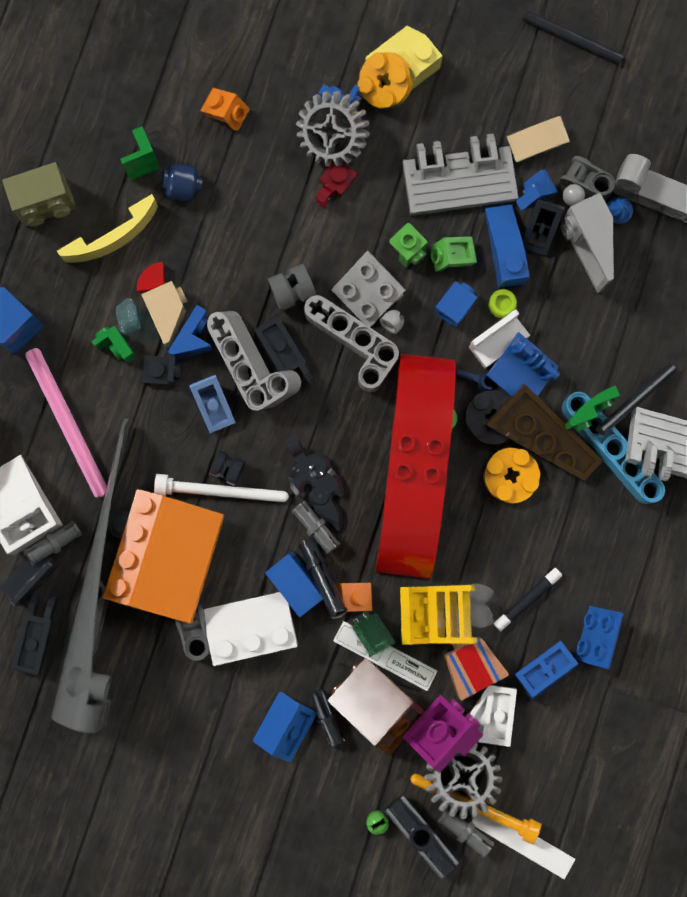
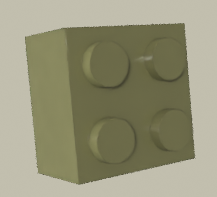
M56 162L2 180L11 209L25 226H38L44 223L45 219L54 216L56 218L65 217L71 213L70 211L76 209L67 179Z

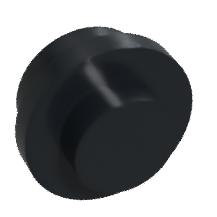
M118 511L110 517L108 528L114 537L122 539L129 512Z

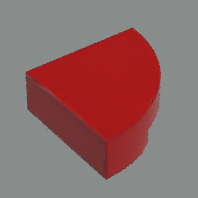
M163 262L155 263L143 271L137 283L138 293L148 292L165 284Z

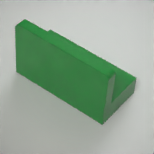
M143 126L132 130L140 151L120 159L130 180L160 169Z

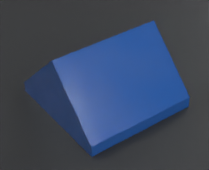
M0 287V345L11 353H18L44 325L7 289Z

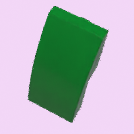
M616 385L597 394L582 405L565 424L566 429L569 430L575 427L576 432L591 427V421L598 417L594 407H597L598 411L614 405L612 400L620 396Z

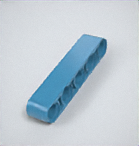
M575 392L565 399L562 405V412L568 420L575 413L570 406L571 400H578L584 405L590 400L588 395L582 392ZM594 407L598 417L592 421H596L600 425L607 417L602 411H598L597 407ZM615 426L604 436L592 433L589 427L578 431L636 500L642 504H651L663 498L665 486L655 473L651 477L643 475V459L635 465L637 473L634 477L626 473L625 466L628 462H625L628 442ZM610 441L616 443L619 448V452L615 456L611 455L607 450V444ZM646 484L652 485L655 489L652 499L644 494V486Z

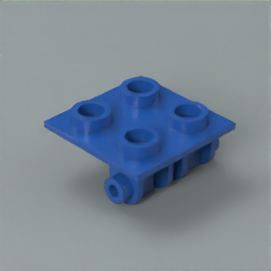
M518 332L486 376L510 396L522 384H526L538 396L550 379L552 381L556 380L560 372L557 371L559 367Z
M589 606L584 618L581 639L577 644L575 660L609 669L624 613Z

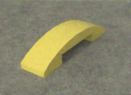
M151 194L129 207L128 209L133 216L132 219L91 244L86 245L80 237L57 252L65 262L93 260L114 252L130 242L150 222L158 208L155 198Z

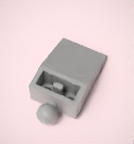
M572 184L566 187L563 192L564 202L571 207L561 221V231L566 240L570 239L597 293H600L614 279L613 216L601 193L585 199L583 188Z

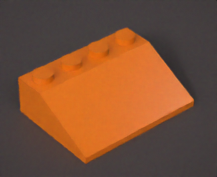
M137 489L103 598L192 624L225 515Z

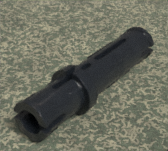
M311 537L302 540L298 547L302 551L307 562L306 569L309 574H312L330 613V617L335 619L347 613L348 609L327 568L329 565L327 559L322 557L315 538Z

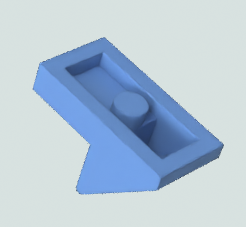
M216 375L189 385L210 433L235 423Z

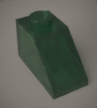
M366 611L353 618L355 624L350 626L366 656L372 657L395 643L377 613L370 615Z

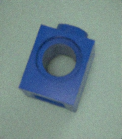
M455 281L435 307L434 313L456 329L478 297L474 295L475 291L465 283L460 285Z

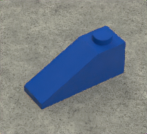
M512 204L485 208L498 288L524 285L529 278L524 245Z

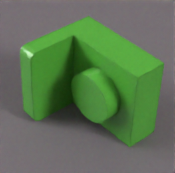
M445 237L431 246V259L434 263L435 271H443L448 267L472 266L476 264L477 260L472 237Z

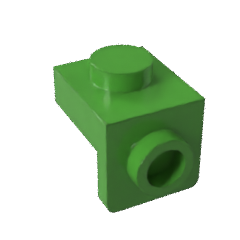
M407 223L390 239V244L400 253L399 262L405 268L411 263L414 266L417 265L426 256L424 251L428 241L410 223Z

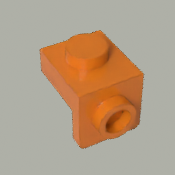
M213 88L200 111L206 117L226 122L233 130L238 131L249 112V107L237 94Z
M371 583L336 584L339 594L348 609L347 612L372 611Z

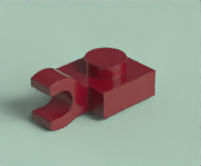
M332 161L320 178L319 183L324 186L316 194L315 197L317 199L315 202L324 208L334 194L342 198L356 179L357 172L344 163L341 166H336L334 161Z

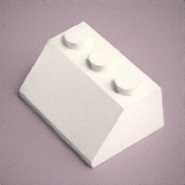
M280 592L204 609L207 639L213 666L298 646L290 606Z

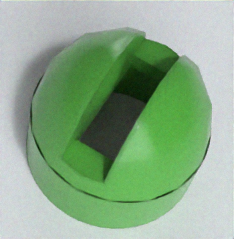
M376 810L368 815L366 825L372 834L381 835L388 830L389 819L384 812ZM384 819L385 823L372 829L371 825Z

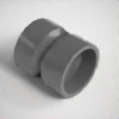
M303 263L289 269L287 275L279 273L267 278L281 312L295 306L297 300L305 302L310 297L316 296L314 286Z

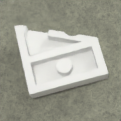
M494 685L486 688L470 713L481 724L478 730L484 734L478 742L510 747L517 689Z

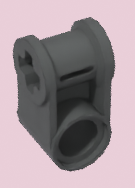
M574 156L571 160L572 165L566 175L561 176L560 183L564 187L572 184L581 186L585 192V198L601 193L606 202L615 187L613 176L596 167L587 159ZM603 184L606 186L607 191L600 192L596 190L594 185Z
M202 604L197 606L194 619L197 618V620H194L192 624L175 619L184 652L189 659L194 661L204 660L211 654ZM196 640H201L205 644V651L200 656L194 655L191 651V645Z

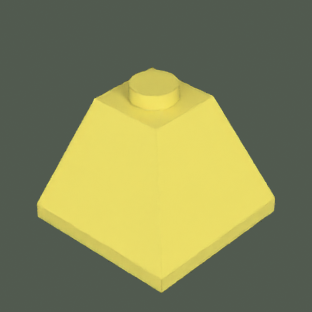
M409 26L403 28L365 57V60H367L372 54L377 52H392L402 56L410 66V77L413 78L412 89L440 69L442 54L428 37ZM388 73L381 77V80L386 85L391 83L388 79Z

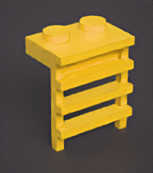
M475 585L400 587L402 645L477 643V637H471L470 591H475ZM457 591H458V606H459V632H460V637H458ZM444 592H445V610H446V637H445V617H444Z

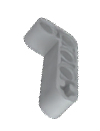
M629 154L620 167L613 192L628 200L687 223V185L650 171V160L638 154Z
M322 296L310 297L305 303L306 319L312 325L366 359V362L360 369L358 383L366 392L377 391L396 365L399 356L397 346ZM322 306V313L329 317L327 324H325V316L318 312L312 315V307L318 308ZM336 320H344L348 326L343 331H336L332 324ZM364 334L370 338L371 342L367 346H359L355 341L356 337ZM387 349L393 353L394 357L392 360L385 362L379 358L378 353L381 350ZM374 372L378 376V381L375 384H367L363 380L364 374Z
M223 311L212 313L207 321L208 330L249 408L258 411L274 407L299 391L301 379L296 372L286 370L270 374L238 313ZM236 343H237L238 346H239V352H238V353H237V351H236ZM249 367H250V369H251V371H252V376H251V377H250L249 374H248V368H249ZM282 378H283V379L285 380V382H286V388H285V389L282 387V384H281ZM261 391L264 394V402L261 400L260 397Z

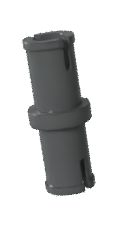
M306 501L300 503L292 511L307 529L306 533L308 536H313L327 555L341 544L325 526V520L323 518L319 519L307 505Z
M71 521L53 534L49 532L44 535L45 539L24 550V554L31 565L35 566L36 563L52 553L58 554L61 552L63 546L81 537L82 534L77 525Z
M447 807L438 819V823H441L454 833L460 843L465 842L484 858L492 849L490 847H493L494 842L474 828L475 824L471 821L467 823L457 814L454 817H450L449 811L451 808Z

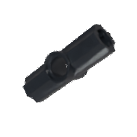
M403 794L394 799L384 809V812L440 879L447 876L454 870L459 861ZM423 829L429 832L428 839L423 843L416 842L413 839L414 834L418 830Z

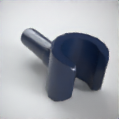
M458 369L456 376L478 383V387L483 391L493 389L484 384L485 377L489 378L486 376L487 374L482 376L474 375Z

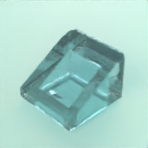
M127 298L115 308L119 329L122 334L137 331L141 328L136 304L131 298Z

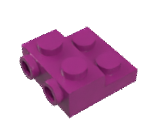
M441 695L403 736L438 773L445 768L458 752L466 756L484 735L478 730L481 724L471 714L468 713L464 717L462 713L465 709L454 699L448 702Z

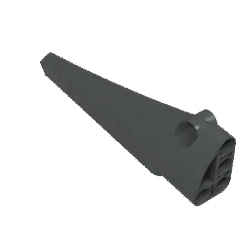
M126 418L121 426L51 716L54 721L63 726L87 733H96L106 727L112 702L110 699H106L110 688L111 676L91 672L92 657L98 649L109 600L103 598L107 583L100 580L110 505L128 434L129 419ZM99 586H100V587H101V590H102V595H101V597L97 600V597H98V589H99Z

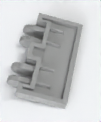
M494 134L487 135L486 145L489 158L482 159L477 136L470 137L473 163L469 161L468 152L447 154L444 158L446 165L444 167L440 141L433 142V154L435 155L436 165L427 166L426 150L423 143L417 144L420 170L416 171L415 159L403 160L410 216L516 202L518 200L510 146L499 147L497 154Z
M635 407L631 413L625 462L637 465L641 462L643 454L642 473L644 476L651 477L655 470L656 458L660 459L658 473L660 480H669L671 474L687 478V420Z

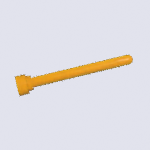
M413 774L411 776V783L424 790L429 785H433L432 781H425L422 775ZM457 791L449 794L451 798L460 802L473 801L470 797ZM488 805V811L485 813L477 807L478 814L517 831L523 841L532 845L535 843L541 829V823L533 819H529V821L523 819L521 821Z

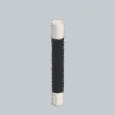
M554 568L493 623L500 632L562 577L559 570Z

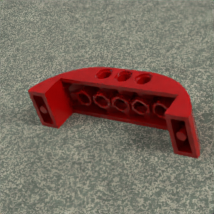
M400 353L381 537L376 564V572L430 579L432 577L442 520L452 430L456 374L454 359Z

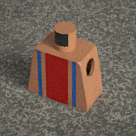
M477 637V643L475 644L451 643L454 650L444 655L456 694L461 701L509 676L508 672L480 637Z

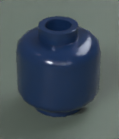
M172 163L168 169H163L161 191H165L167 198L191 201L195 193H200L202 177L197 176L194 166Z

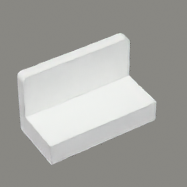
M517 310L511 312L471 342L470 350L485 369L499 359L518 332L526 339L530 336L517 319L519 315Z

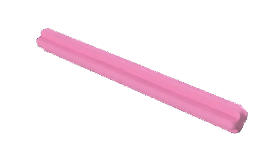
M38 348L29 350L25 356L94 497L101 498L105 496L107 485L41 351Z

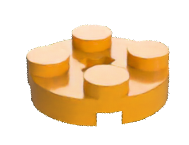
M377 52L372 54L362 66L357 85L360 87V92L371 105L378 108H390L403 103L407 99L412 89L413 78L410 77V66L402 56L392 52ZM388 73V79L391 83L390 85L382 86L381 77Z
M517 448L502 449L496 452L487 462L483 474L484 484L488 492L500 501L509 504L522 502L528 499L539 486L540 471L538 464L526 450ZM508 468L518 471L519 476L516 478V483H512L511 480H505L504 475L508 473Z

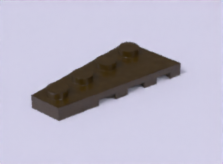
M522 384L485 423L488 427L583 481L603 462L572 429H566L565 423L526 384Z

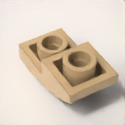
M561 116L507 136L516 162H521L570 142Z

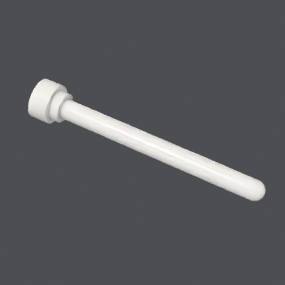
M156 474L154 494L165 497L167 494L172 495V492L275 502H286L289 498L288 493L285 491L173 481V478H168V475Z

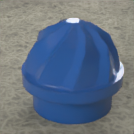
M614 197L607 203V207L613 216V223L623 224L631 218L633 206L628 199Z

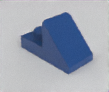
M196 305L168 350L170 355H176L179 359L213 350L210 344L196 337L198 333L202 335L207 328V318L209 315L205 309Z

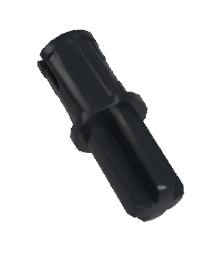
M318 689L311 693V698L319 716L317 722L321 724L325 732L329 747L344 742L346 738L337 718L339 714L334 712L331 703L327 701L329 697L326 690Z

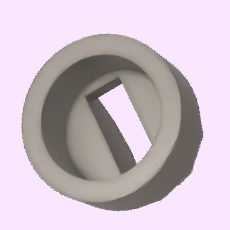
M390 310L380 319V323L390 333L397 334L404 325V317L400 315L399 311Z

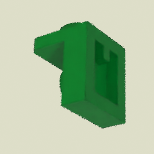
M115 326L103 328L95 335L96 339L92 341L98 350L103 349L112 342L113 344L109 348L118 360L123 358L127 363H130L137 358Z

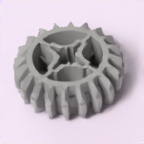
M329 91L323 92L322 97L316 94L313 96V102L309 100L304 104L307 110L303 109L299 112L300 117L304 120L296 122L298 127L303 128L302 131L297 133V137H304L305 139L300 144V147L308 146L310 150L307 152V156L310 157L315 153V161L317 163H320L323 159H325L326 166H330L332 161H334L336 166H341L343 160L346 163H350L353 160L352 156L358 157L361 154L359 148H364L367 145L362 138L369 136V132L363 129L369 125V121L361 120L366 111L361 110L358 112L356 107L359 106V101L356 100L350 104L349 94L344 95L342 100L340 91H335L332 96ZM330 107V113L327 114L326 120L316 122L315 117L319 110ZM342 113L346 115L351 125L343 121ZM333 129H336L338 132L333 134ZM316 133L322 136L324 145L319 141ZM351 136L350 143L346 148L335 150L339 138Z
M476 743L466 754L465 757H469L477 762L474 766L465 767L459 761H456L454 757L463 756L460 752L448 763L452 779L445 787L441 783V772L438 773L429 764L426 765V769L434 772L424 776L425 781L433 782V785H429L426 788V792L436 791L437 795L432 797L431 802L435 803L441 799L443 801L439 807L441 812L447 806H450V817H454L458 809L460 810L461 819L467 817V810L475 818L478 816L477 807L483 813L488 811L484 801L491 805L495 804L496 800L490 793L500 794L501 789L494 786L493 783H501L502 777L494 776L493 773L498 772L501 768L499 765L491 767L490 763L496 757L491 755L486 759L484 754L487 752V748L485 746L478 752L476 751ZM483 770L485 788L480 796L477 791L478 787L475 784V778ZM474 771L466 781L468 786H465V783L462 785L459 783L455 787L452 786L460 777L458 772H462L463 775L464 773L469 774ZM460 790L467 797L470 796L473 801L460 802L451 798L449 794Z

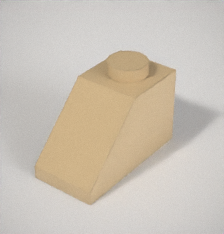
M172 281L141 294L167 349L172 346L186 313L183 303L187 302L181 286L175 288Z

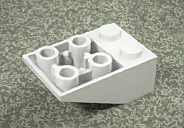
M22 455L17 456L0 467V543L7 554L16 555L44 538V535L47 533H52L63 526Z

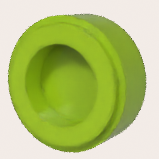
M505 289L494 292L489 300L490 312L498 318H505L517 306L515 295Z

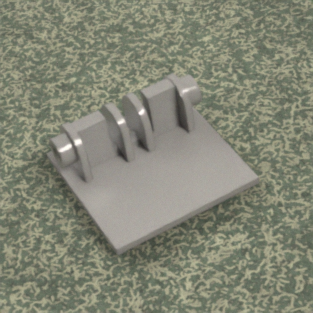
M369 251L331 289L368 327H371L394 302H398L406 291Z

